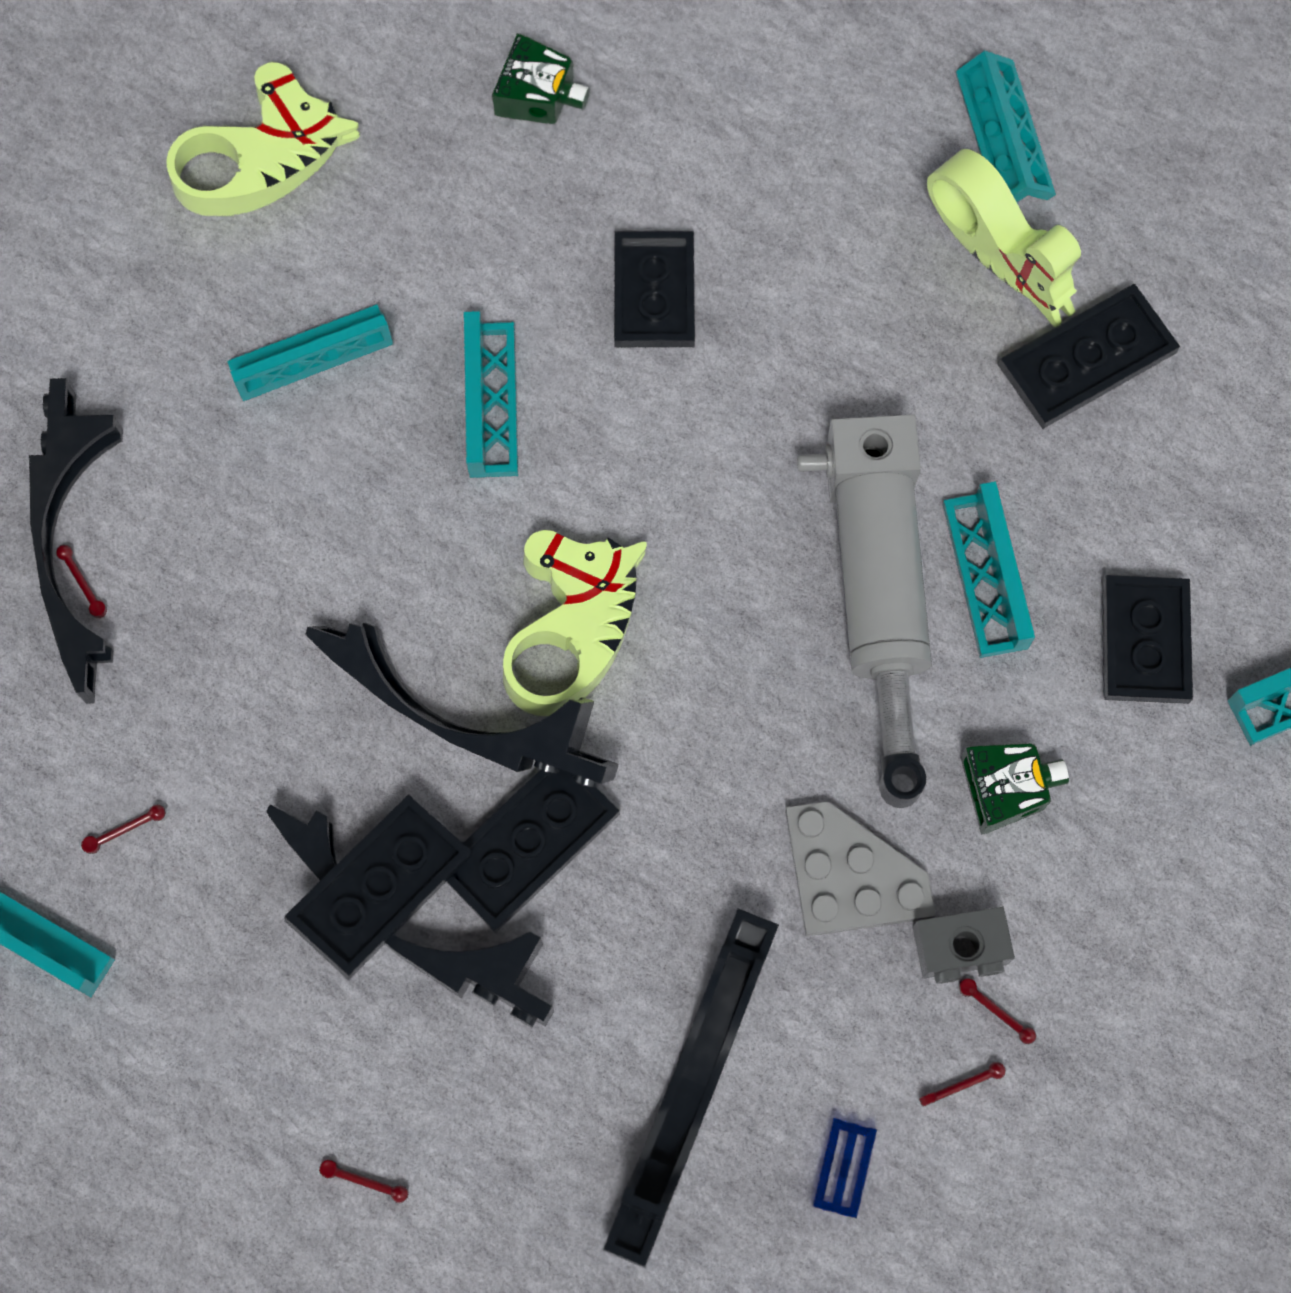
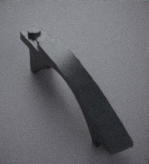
M52 378L49 382V393H45L43 396V412L45 417L48 418L47 431L41 433V450L43 455H29L30 526L40 590L61 660L77 695L86 704L95 703L96 663H113L114 651L105 645L106 641L88 630L77 621L67 608L55 578L52 546L58 515L71 488L96 459L117 444L123 442V429L114 415L75 416V391L66 378Z
M349 623L347 633L327 626H307L305 635L335 664L385 704L451 744L516 772L531 769L535 760L534 767L558 774L560 769L575 774L573 778L575 782L589 787L597 788L599 783L603 784L615 779L619 766L618 763L580 750L595 701L584 697L578 700L570 699L545 719L516 731L487 732L470 729L435 714L407 690L388 661L377 626L369 623H363L362 626Z
M269 805L266 810L268 816L286 842L320 881L337 865L333 824L328 822L329 818L316 810L306 825L275 806ZM530 931L509 942L473 951H440L406 942L394 935L385 943L398 957L461 999L469 985L472 984L475 986L472 991L475 996L495 1006L498 1000L513 1008L510 1013L512 1017L533 1028L535 1022L546 1027L554 1013L552 1005L519 987L543 946L541 937Z
M739 908L737 909L664 1099L621 1198L619 1210L603 1251L642 1268L646 1267L779 924Z

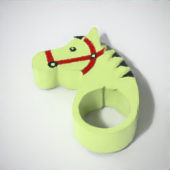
M276 62L266 63L256 70L254 77L258 101L262 106V124L258 127L202 126L188 130L180 135L171 145L167 155V170L174 194L186 209L204 216H233L262 208L289 194L308 180L324 165L337 146L358 139V123L353 120L338 118L331 102L325 103L320 99L309 96L299 85L287 66ZM208 152L221 153L230 157L238 164V169H241V172H237L228 184L211 191L191 188L180 179L184 166L192 158Z
M962 149L929 175L927 179L928 193L942 220L959 242L982 265L1011 288L1030 299L1055 328L1062 324L1059 309L1070 317L1075 313L1070 297L1077 290L1074 289L1071 271L1074 264L1081 257V249L1075 237L1065 227L1055 225L1049 231L1032 229L1000 173L987 159L973 150Z
M551 530L535 532L528 538L524 547V567L533 578L550 583L551 591L561 606L519 631L507 645L503 658V684L507 695L517 707L533 715L549 716L570 699L586 698L602 681L620 650L630 621L636 593L635 569L645 556L646 542H639L623 548L608 537L605 542L599 541L582 544ZM540 644L554 645L564 651L570 650L578 660L577 678L568 689L556 695L540 696L530 693L517 682L512 671L516 658L524 650Z

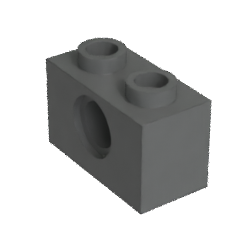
M1004 906L918 920L913 926L922 978L934 977L936 984L961 980L962 972L978 970L979 977L1005 972L1004 965H1008L1015 959ZM957 937L969 939L975 948L974 956L965 958L958 955L953 947L954 939Z

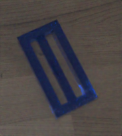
M837 1118L832 1119L812 1208L857 1219L877 1129L845 1122ZM844 1131L848 1132L831 1203L824 1201L839 1133ZM857 1135L865 1137L850 1204L849 1207H845L841 1204Z

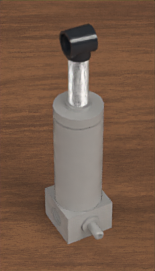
M913 414L831 419L825 454L799 455L797 457V468L800 472L826 470L830 503H837L851 671L853 675L860 678L877 679L884 757L881 758L882 777L880 779L879 791L887 804L896 808H906L918 800L926 786L927 779L925 769L920 764V756L915 754L908 677L927 671L932 667L914 490L921 471L916 416ZM897 774L908 776L913 782V789L907 792L899 791L894 787L892 777Z

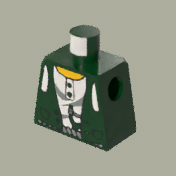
M517 33L492 93L494 115L503 118L555 124L564 105L580 110L585 109L590 95V87L573 82V61L568 56Z
M1031 743L967 747L960 757L981 835L1043 811L1051 802L1048 788L1069 783L1068 770L1064 760L1059 759L1041 763L1037 747Z

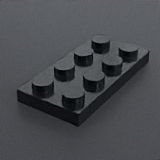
M1134 283L1000 358L998 366L1041 428L1044 429L1178 352L1180 345Z
M561 769L558 774L540 770L463 842L472 851L471 858L446 883L495 934L620 815V811L598 788L575 782L573 780L575 774Z
M408 794L284 916V921L349 981L471 858L472 851Z

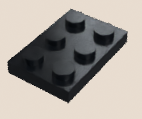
M614 231L615 348L695 347L694 231Z
M1106 575L1103 580L1104 700L1189 704L1193 700L1190 579Z

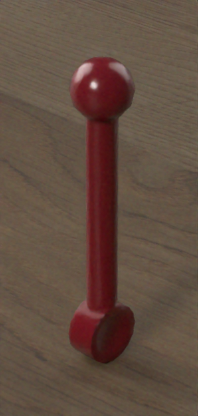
M65 544L60 545L56 550V555L60 560L65 561L90 603L89 612L95 618L104 617L107 613V607L102 601L96 599L72 558V548Z
M153 805L148 813L97 838L93 836L84 838L81 844L83 851L88 854H95L99 851L102 844L151 820H162L166 814L165 808L162 805Z
M967 978L961 981L959 991L963 996L975 998L1015 1030L1023 1043L1032 1044L1036 1040V1032L1033 1028L1023 1027L978 991L974 980Z
M993 1062L988 1070L919 1098L922 1107L987 1079H1001L1006 1073L1005 1066L1001 1062Z
M326 1160L320 1165V1174L325 1178L331 1179L336 1176L390 1195L396 1203H402L408 1198V1190L403 1185L392 1187L338 1168L336 1162L332 1160Z

